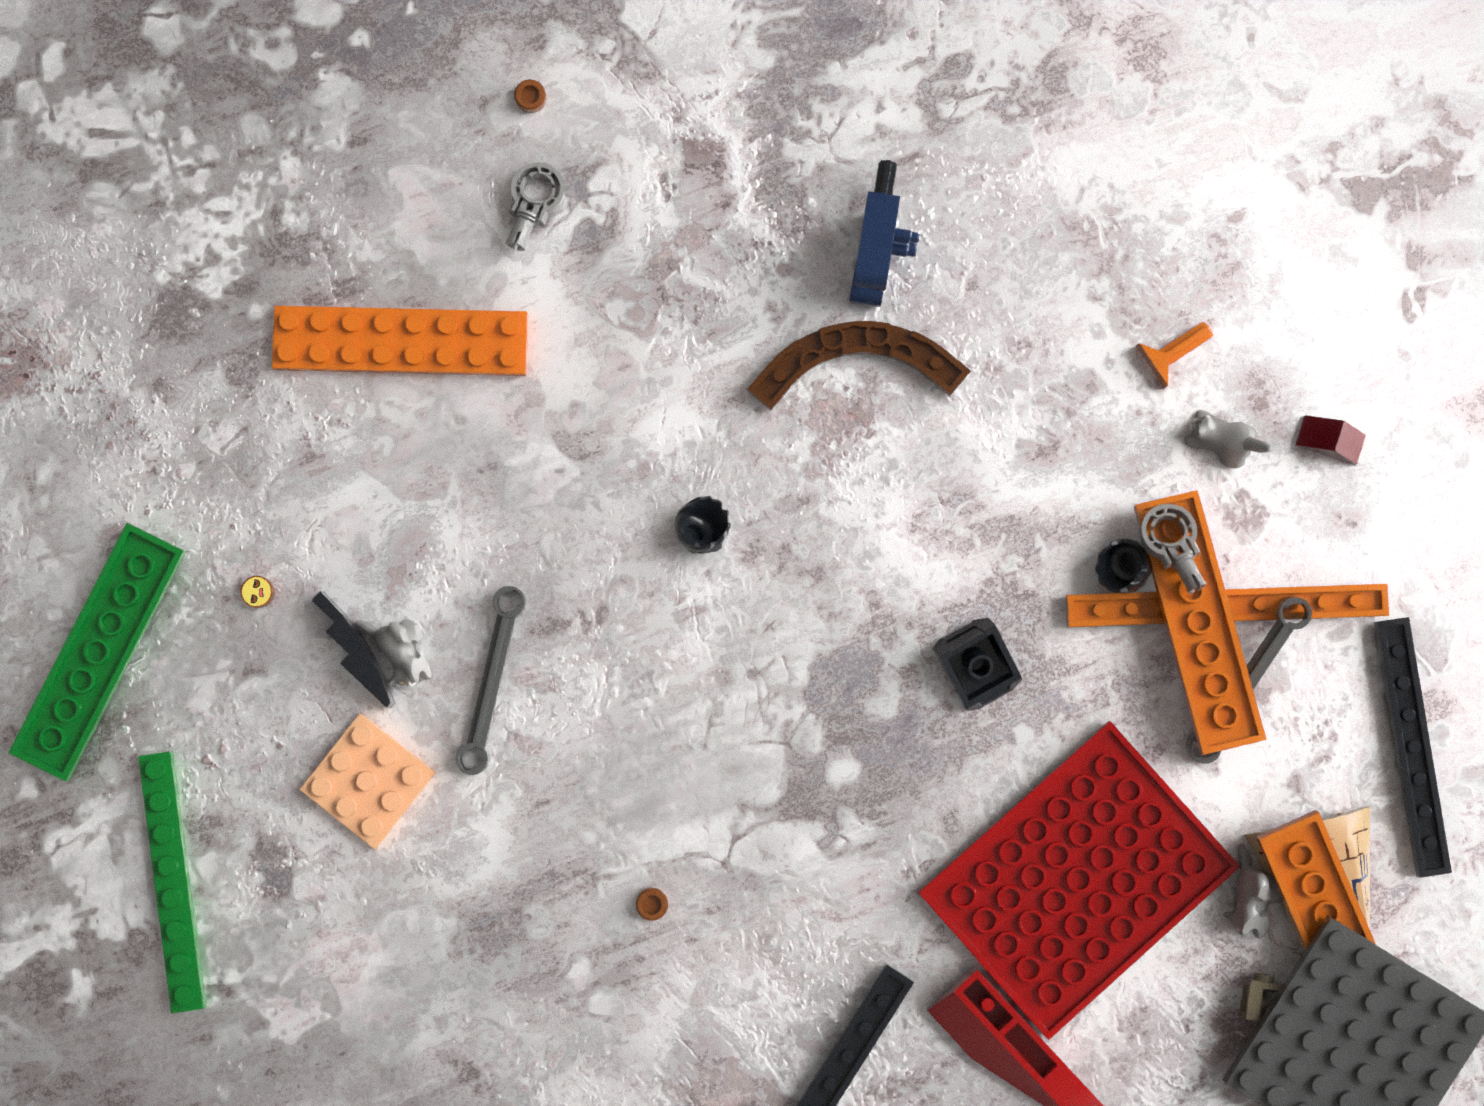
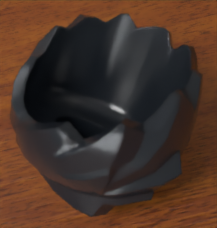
M711 496L697 497L686 503L677 513L674 526L680 543L693 554L717 552L722 549V543L728 535L731 524L729 523V511L722 509V502L713 499Z
M1118 539L1111 541L1109 546L1100 551L1095 572L1098 575L1099 584L1107 588V591L1129 593L1137 591L1146 584L1152 572V565L1147 551L1137 541Z

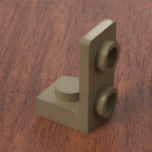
M1255 972L1254 978L1244 977L1239 1016L1247 1020L1259 1021L1260 1013L1263 1014L1266 1008V995L1263 994V989L1279 991L1284 983L1274 981L1273 975Z

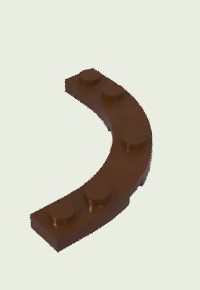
M852 321L818 329V331L800 340H796L781 351L748 387L747 391L772 411L793 385L809 371L830 360L850 355H878L905 363L928 378L949 397L969 375L971 370L943 347L918 332L909 331L885 322Z

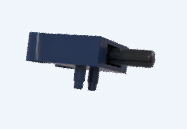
M881 160L878 163L874 192L868 191L849 302L881 307L883 291L886 290L891 255L902 257L916 256V243L919 242L920 234L911 230L895 228L900 196L893 195L897 164L891 160Z

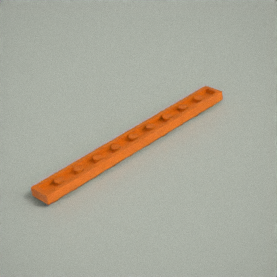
M1388 584L1225 589L1234 622L1277 620L1275 615L1276 606L1281 599L1288 596L1299 597L1307 601L1312 610L1311 619L1389 616ZM1157 592L1066 595L1067 627L1165 624ZM1292 604L1288 608L1284 606L1283 618L1284 620L1302 619L1304 616L1302 605Z

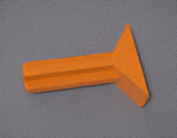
M1201 322L1159 350L1138 343L1136 347L1165 389L1168 386V367L1211 339L1213 333L1205 322Z

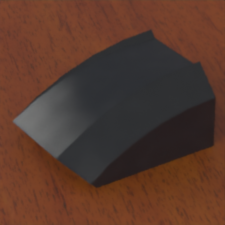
M989 618L973 620L970 624L945 638L939 639L932 648L967 711L977 710L1013 691L1023 680L996 625Z

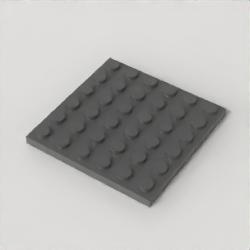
M1327 915L1222 1080L1228 1086L1262 1106H1438L1484 1035V1010Z

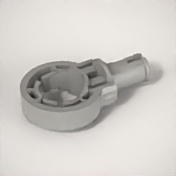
M535 162L521 167L515 173L511 182L513 202L509 213L517 218L506 244L513 249L518 245V251H525L531 231L537 225V220L539 226H544L547 218L560 209L565 199V186L561 174L554 167L546 163ZM529 175L530 181L541 179L550 183L552 188L550 197L539 201L528 198L523 192L524 187L527 185L526 176ZM553 178L556 180L560 188L558 197H556V188Z
M1161 504L1148 511L1139 531L1143 548L1154 558L1160 559L1165 569L1171 566L1174 570H1177L1188 594L1194 593V589L1199 591L1204 588L1207 583L1204 581L1193 560L1194 557L1200 554V550L1195 542L1197 526L1193 516L1186 509L1175 504ZM1176 516L1180 517L1177 524L1182 529V539L1176 543H1162L1157 540L1154 535L1155 532L1152 531L1155 524L1163 520L1175 521ZM1149 520H1151V521H1152V524H1151V526H1150V528H1149V530H1151V531H1150V533H1149V538H1148L1147 532H1146V526H1147V523L1149 522Z

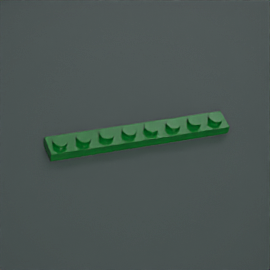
M169 751L138 756L171 1014L206 1008L174 753Z

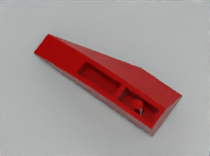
M974 965L927 1009L931 1016L971 1059L1041 1105L1104 1106Z

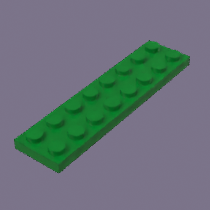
M126 523L11 746L9 754L65 782L70 781L186 551L132 524Z

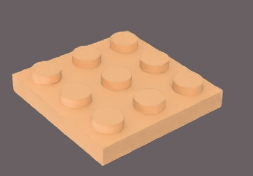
M360 713L299 790L372 848L377 849L437 772Z

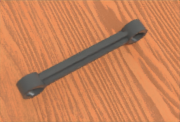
M513 586L500 588L493 598V607L497 612V617L467 744L460 747L456 754L458 768L468 775L482 773L490 763V754L486 748L515 620L523 614L527 605L524 593ZM513 590V592H516L521 597L522 604H518L515 610L504 613L499 607L500 597L504 593H511ZM476 746L484 753L485 761H481L480 765L476 768L467 769L462 762V756L467 750L474 749Z
M1288 596L1281 599L1275 609L1276 622L1246 665L1253 690L1293 630L1301 629L1309 623L1312 610L1304 599ZM1292 604L1302 605L1304 609L1302 620L1299 623H1286L1282 615L1284 606L1288 608ZM1192 732L1187 738V753L1195 761L1209 764L1219 757L1221 751L1212 753L1208 757H1196L1192 751L1193 742H1197L1195 732Z

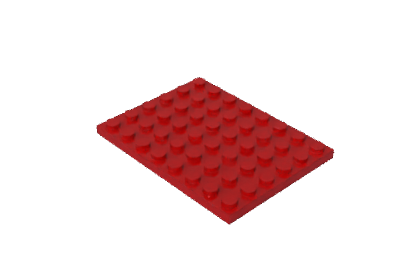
M1107 721L923 886L918 893L1042 1034L1050 1040L1241 866L1111 721Z

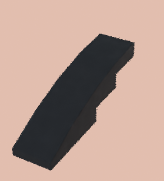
M320 591L311 601L334 622L326 633L348 653L340 664L386 708H392L396 702L385 674L368 643L342 609L327 593Z

